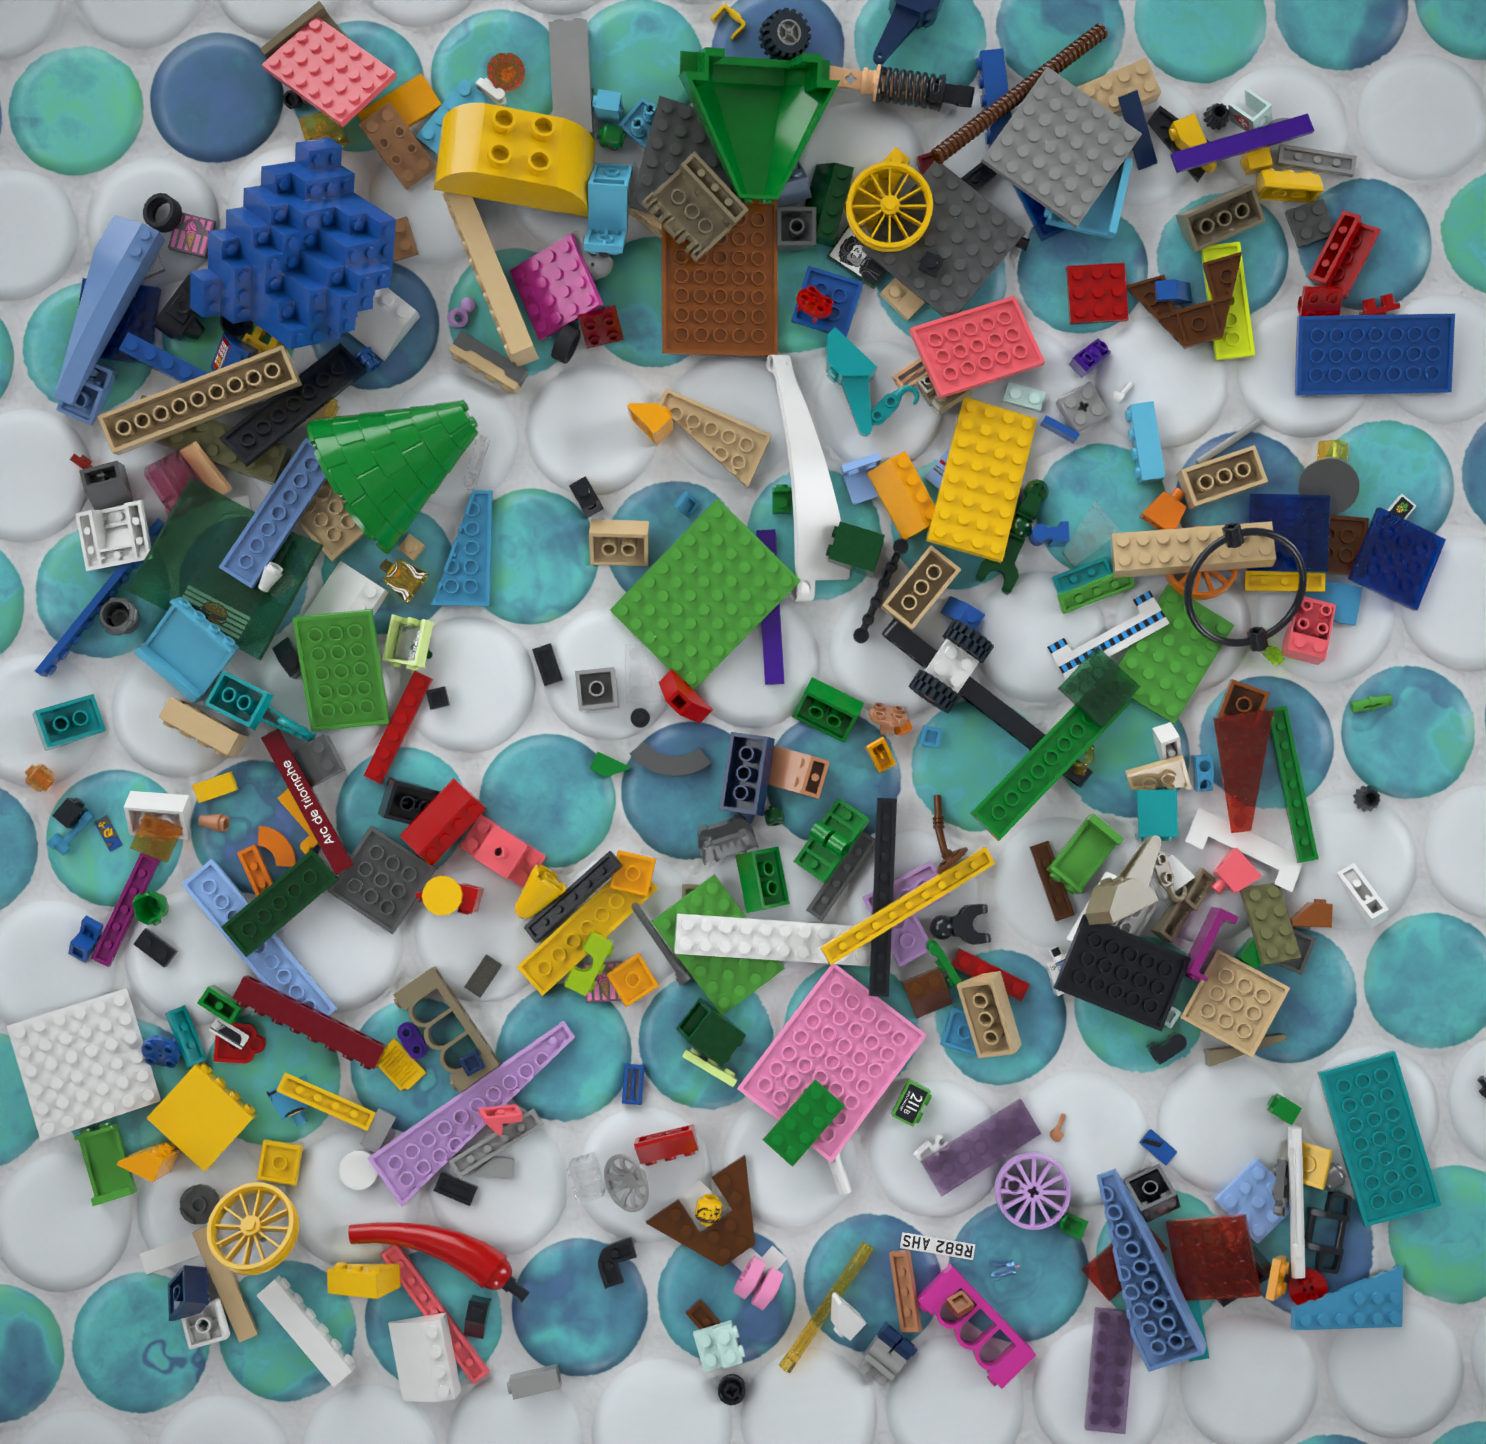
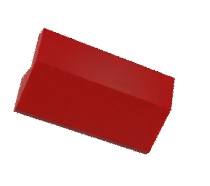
M1343 210L1308 279L1321 287H1343V298L1347 299L1381 233L1380 228L1364 224L1360 215Z

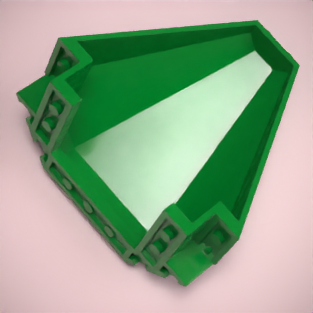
M705 47L699 52L680 51V74L678 76L737 197L741 199L742 203H753V200H761L760 204H772V200L779 199L840 80H829L830 60H822V54L802 53L791 60L725 56V48Z

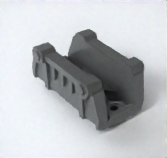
M741 813L735 814L731 819L710 826L706 824L699 826L697 844L704 865L714 860L718 862L724 857H730L739 852L746 853L748 849L754 847L759 848L752 826Z

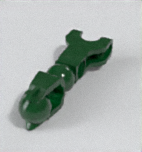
M1039 479L1031 480L1025 486V498L1013 517L1003 561L999 563L989 559L983 560L975 577V581L982 582L990 572H1000L1004 578L1001 589L1003 594L1006 595L1011 593L1018 580L1019 574L1015 561L1025 538L1032 531V523L1037 517L1040 504L1047 499L1049 494L1047 484Z

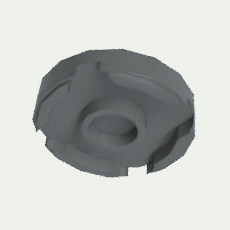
M193 1185L184 1191L180 1198V1213L191 1224H206L214 1207L220 1201L219 1195L209 1185Z

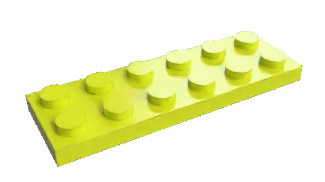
M1240 242L1215 244L1200 250L1202 266L1204 262L1241 252ZM1242 256L1223 338L1213 341L1215 361L1255 356ZM1203 269L1207 301H1210L1212 298Z

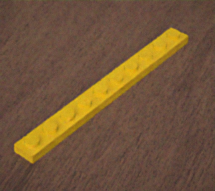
M987 847L980 848L944 872L936 875L822 945L820 949L829 965L844 958L994 865L995 862Z

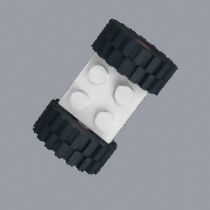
M955 619L942 637L945 642L925 671L919 670L908 686L914 693L945 713H950L960 698L958 692L977 664L984 663L994 648V645L978 631Z

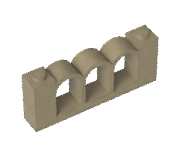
M436 966L430 968L393 994L397 1007L399 1009L402 1008L404 1011L408 1009L409 1018L416 1026L426 1027L424 1030L426 1044L432 1049L441 1050L440 1063L446 1071L453 1073L449 1076L451 1079L449 1082L455 1091L458 1090L461 1093L501 1064V1061ZM438 989L450 1008L430 1022L420 1020L416 1015L417 1003ZM453 1011L466 1031L447 1044H438L431 1036V1029L435 1023ZM467 1034L481 1052L480 1056L486 1067L469 1077L462 1066H452L447 1060L448 1049Z

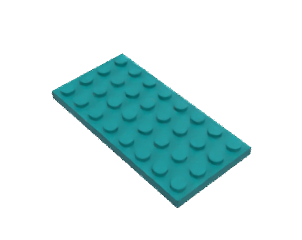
M1392 1050L1317 1072L1363 1226H1372L1441 1206L1396 1052Z

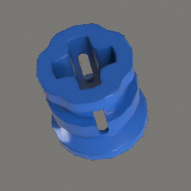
M371 347L363 349L355 357L366 367L367 373L374 371L381 365V362L376 360V355L371 353Z

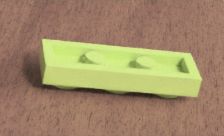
M693 1047L691 1050L686 1048L682 1055L683 1058L734 1087L737 1082L735 1072L728 1068H725V1070L718 1067V1063L711 1058L706 1060L701 1057L702 1053Z

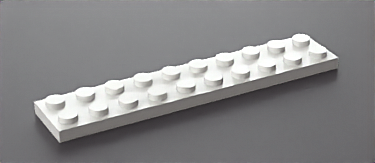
M677 914L674 954L829 964L820 947L854 925ZM871 941L834 964L870 966Z

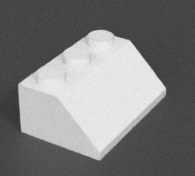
M130 791L124 805L130 835L188 840L192 811L189 795Z

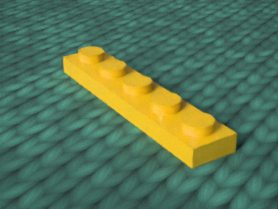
M284 1073L276 1089L281 1094L365 1131H368L376 1113L288 1073Z

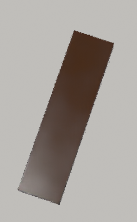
M1049 841L1029 847L1055 921L1075 915L1064 884L1061 881L1056 882L1049 876L1050 872L1046 870L1055 859Z

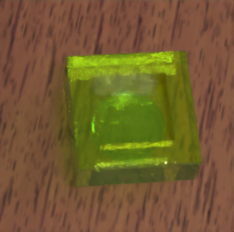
M1270 645L1261 652L1273 666L1280 665L1285 660L1282 657L1283 653L1275 646L1272 647Z

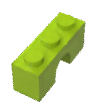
M591 930L582 949L592 956V964L584 969L573 965L564 982V986L584 996L588 992L591 993L596 985L594 980L597 974L601 975L605 968V964H603L605 958H610L614 950L612 946L613 941Z

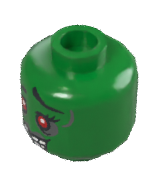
M605 123L603 128L599 127L597 139H600V146L602 148L617 151L619 147H623L626 133L623 132V128L619 125Z

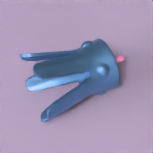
M1013 1259L989 1262L991 1266L1004 1267L991 1273V1277L1004 1275L994 1280V1282L1006 1276L1016 1275L1015 1268L1020 1267L1019 1265L1015 1266Z

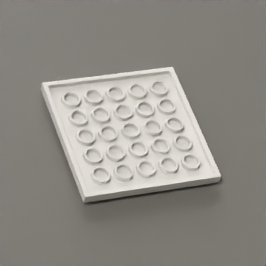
M128 988L7 1026L41 1141L161 1101L152 1067L145 1062V1057L141 1052L144 1041Z

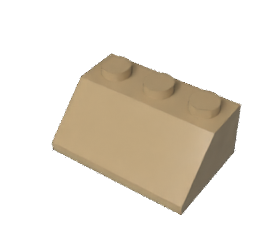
M591 519L589 529L590 564L648 566L649 521Z

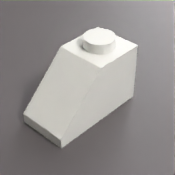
M1171 722L1152 728L1154 744L1160 761L1182 755L1180 736Z
M836 1292L832 1294L831 1321L835 1326L834 1331L841 1338L845 1336L851 1341L867 1323L861 1314Z

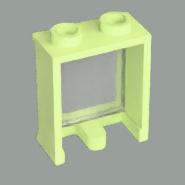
M392 614L382 660L390 662L389 666L401 668V665H406V669L418 671V667L426 669L425 662L432 628L435 623L425 619L403 618Z

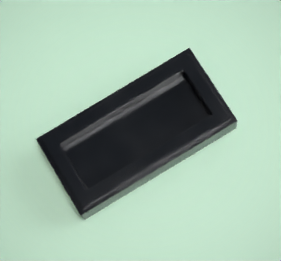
M551 643L532 649L544 686L563 681Z
M442 1171L433 1191L470 1206L478 1186Z

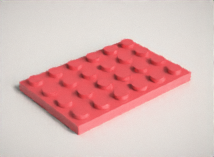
M319 17L306 24L262 64L266 72L342 128L397 78L396 73Z
M1015 295L909 329L910 336L939 399L1041 367L1045 364V360Z

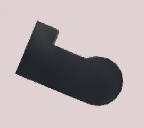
M1173 1032L1162 1043L1156 1045L1151 1042L1146 1048L1155 1062L1161 1065L1184 1050L1187 1040L1183 1035Z

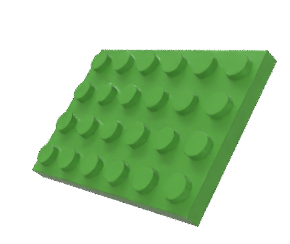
M1168 584L1158 598L1157 603L1170 624L1130 645L1109 678L1108 683L1114 689L1166 721L1175 724L1222 645L1210 641L1195 629L1187 615L1184 596ZM1192 599L1195 614L1203 626L1212 633L1227 638L1235 625Z
M373 609L293 617L311 731L389 724L390 718Z
M713 874L651 922L674 951L677 914L747 917L716 875ZM676 954L722 1016L785 969L779 960Z

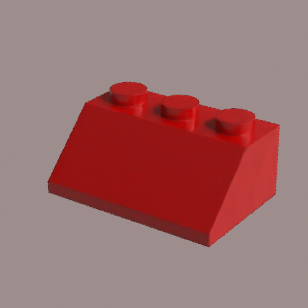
M694 1124L638 1137L634 1142L640 1164L645 1163L646 1166L654 1165L657 1163V1160L665 1159V1161L674 1160L677 1155L684 1154V1157L696 1154L695 1151L699 1150Z

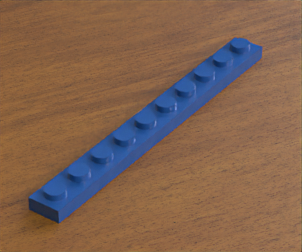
M159 518L148 530L152 550L155 547L154 543L164 537L169 526ZM143 561L119 565L36 668V673L47 677L56 671V665L60 660H64L68 656V650L71 646L76 645L82 638L81 634L84 630H88L93 625V619L97 614H100L102 606L110 598H114L118 594L117 589L121 584H125L130 579V573L134 568L137 569Z

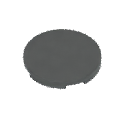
M1325 457L1309 464L1304 469L1299 480L1298 489L1300 498L1308 509L1317 514L1336 515L1346 511L1353 505L1359 494L1360 483L1356 471L1348 462L1336 457Z

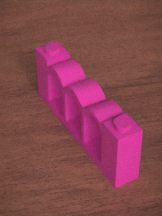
M951 1263L917 1295L918 1306L924 1313L927 1311L931 1315L935 1313L937 1320L943 1327L954 1329V1335L962 1347L973 1350L979 1366L986 1369L987 1379L992 1385H998L1001 1389L1004 1388L1036 1356L1034 1350ZM962 1288L974 1301V1309L954 1320L944 1319L940 1315L941 1307L948 1297L954 1295ZM981 1308L993 1323L976 1339L964 1340L959 1334L961 1327ZM1001 1329L1012 1343L996 1359L992 1361L981 1359L979 1357L981 1347Z

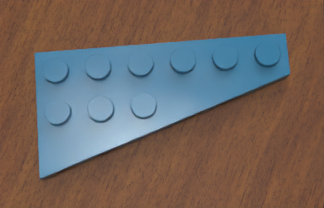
M472 490L465 515L459 526L458 534L447 559L441 581L438 584L436 595L431 603L432 606L490 607L492 490Z
M1396 1265L1393 1269L1379 1272L1374 1277L1364 1278L1339 1288V1291L1329 1292L1323 1295L1324 1297L1310 1300L1292 1307L1291 1329L1324 1330L1402 1327L1403 1266Z

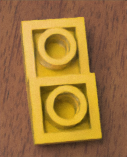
M232 771L192 785L198 803L238 790Z

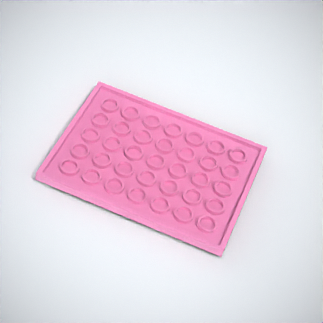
M832 964L737 1089L779 1121L811 1082L816 1079L845 1105L811 1145L814 1150L832 1163L927 1035L878 996H869V989L838 965Z

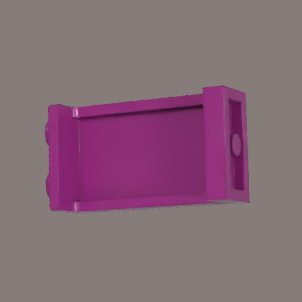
M1211 907L1187 956L1191 960L1185 977L1199 983L1201 980H1208V977L1200 974L1199 970L1222 923L1236 924L1238 916L1222 908Z

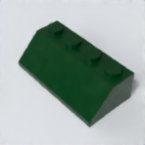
M839 163L816 164L810 185L812 198L806 200L805 207H816L817 244L834 247L854 167Z

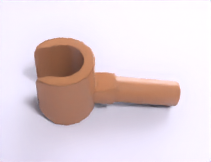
M1063 1113L1056 1127L1050 1131V1137L1055 1142H1060L1064 1136L1059 1131L1066 1117Z

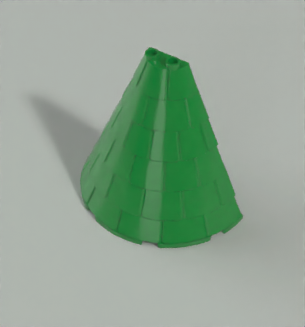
M464 400L355 415L315 418L308 422L307 433L309 441L316 449L314 452L315 457L335 494L338 493L342 500L347 501L344 503V508L369 539L378 541L376 546L384 553L389 554L401 535L405 534L430 496L436 492L447 474L451 472L462 454L479 433L476 428L478 423L473 416H469L467 412L469 407Z

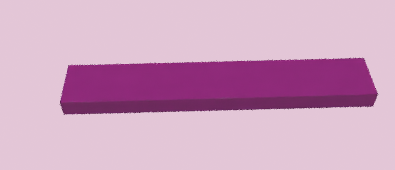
M141 851L91 957L92 960L107 967L111 966L135 916L132 905L133 898L139 893L143 895L146 892L161 859Z

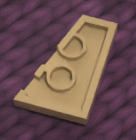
M1183 755L1125 770L1130 790H1155L1156 788H1167V790L1185 788V790H1192Z

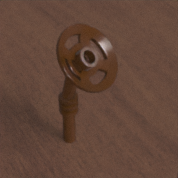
M934 795L933 829H935L942 854L941 857L943 858L937 868V874L950 868L968 851L967 847L955 851L947 848L943 832L945 826L944 817L942 816L941 795Z

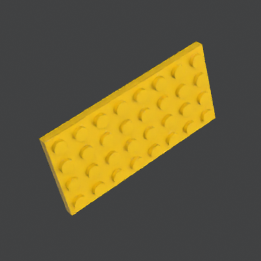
M968 397L962 400L926 541L1001 563L1003 561L1037 418Z

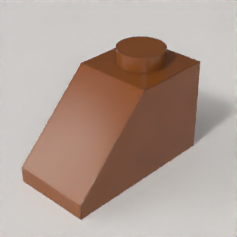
M1314 899V903L1307 902L1290 918L1291 925L1332 928L1333 904L1326 903V899Z

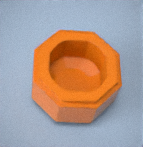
M910 720L902 726L894 727L895 735L900 736L910 732L913 728Z

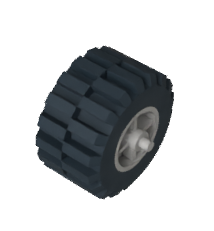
M789 8L778 9L762 23L763 26L759 29L761 35L758 36L759 41H762L760 47L766 50L764 52L766 56L768 54L771 55L770 59L791 60L802 54L810 43L808 41L811 39V34H808V32L811 31V28L806 25L808 21L802 18L803 14L801 12L797 14L795 9L790 11Z

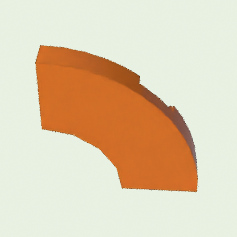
M259 826L258 846L265 847L272 852L276 866H294L297 863V857L292 844L287 838L273 828Z

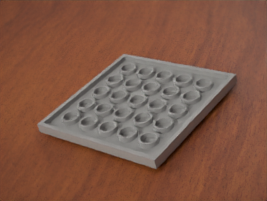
M1047 67L986 152L981 162L1076 229L1142 133Z

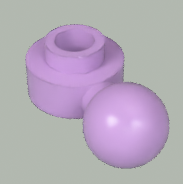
M470 297L461 300V308H455L448 313L447 320L453 328L458 329L467 324V313L474 311L476 307L475 301ZM454 316L458 318V322L455 321Z

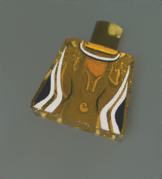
M400 558L395 564L385 559L379 567L387 573L383 581L406 604H409L429 577V574L424 570Z

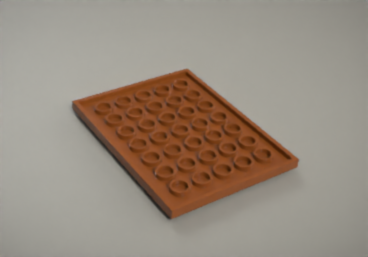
M753 200V203H743L749 211L717 244L696 262L690 257L693 250L688 254L685 251L690 243L685 240L683 243L678 244L676 241L680 236L673 239L662 227L666 221L661 224L662 354L763 357L778 355L777 200H772V204H760L761 200Z

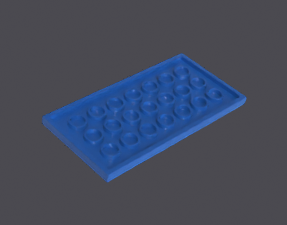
M1455 313L1297 316L1295 395L1452 392Z

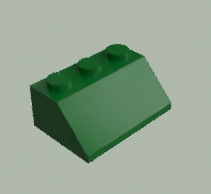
M812 677L792 717L845 743L864 703Z
M779 846L735 855L746 913L790 904Z

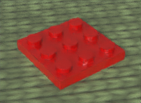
M1125 263L1073 265L1066 267L1070 325L1125 322L1129 320Z

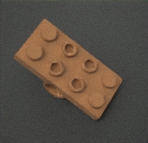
M390 102L358 124L383 161L389 166L406 190L436 169L435 163Z

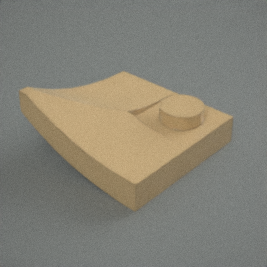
M896 278L879 294L906 322L925 303Z

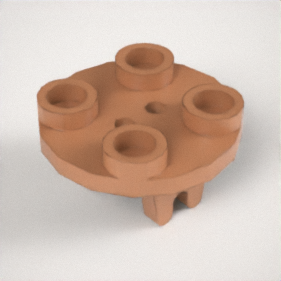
M875 703L874 707L869 711L870 719L880 724V734L882 735L885 730H888V735L891 736L894 727L902 726L908 721V716L904 712L905 708L899 705L892 707L885 706L883 703Z

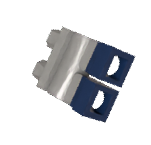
M885 1322L867 1349L862 1353L863 1359L859 1364V1369L868 1375L871 1369L875 1367L879 1371L873 1379L880 1386H883L889 1379L893 1381L904 1364L918 1351L917 1347Z

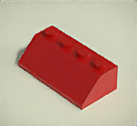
M453 778L400 834V837L421 858L433 866L486 808L478 798Z

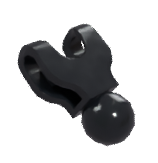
M964 905L955 916H936L930 923V932L938 940H946L953 936L960 937L964 942L972 945L990 943V934L978 933L973 927V921L976 916L988 912V905Z

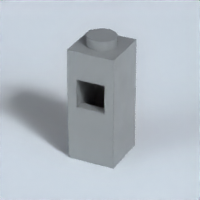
M558 1364L512 1374L509 1382H507L508 1393L512 1394L513 1400L560 1389L562 1381Z

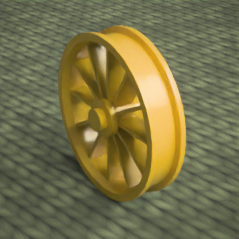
M899 162L877 163L861 172L850 187L846 204L847 221L855 237L867 247L880 252H897L915 244L925 233L933 211L932 193L926 180L918 171ZM888 172V195H884L873 175ZM891 172L905 175L895 195H891ZM909 177L919 188L898 199L897 196ZM870 178L882 200L860 188V185ZM856 191L880 205H853ZM922 191L926 205H900L903 201ZM853 210H879L859 223L856 222ZM900 210H926L923 223ZM882 214L883 216L871 237L860 229V226ZM897 215L920 228L909 237ZM891 217L895 220L905 240L891 243ZM884 218H888V243L873 239Z
M260 1182L241 1185L227 1193L214 1207L207 1225L209 1248L215 1258L232 1272L241 1275H257L267 1272L279 1265L292 1251L299 1233V1216L294 1204L277 1187ZM257 1194L252 1216L245 1197ZM263 1195H273L272 1200L260 1214ZM239 1200L242 1201L247 1216L244 1219L229 1210ZM282 1200L286 1209L266 1218L278 1202ZM226 1212H229L241 1221L240 1225L220 1223ZM286 1216L289 1217L288 1227L267 1226ZM219 1230L239 1231L218 1242ZM282 1232L286 1233V1236L279 1246L264 1233ZM239 1240L225 1258L220 1248ZM255 1240L262 1261L249 1264ZM266 1240L278 1248L267 1258H265L260 1243ZM246 1244L243 1263L237 1264L232 1262Z

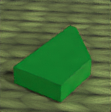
M597 752L589 769L605 777H610L629 770L630 766Z

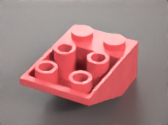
M1304 596L1299 610L1288 623L1280 656L1315 665L1322 663L1327 655L1336 604Z

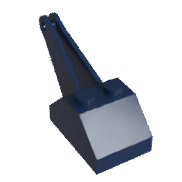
M890 0L888 9L891 17L874 51V63L883 65L915 28H927L933 25L944 0Z

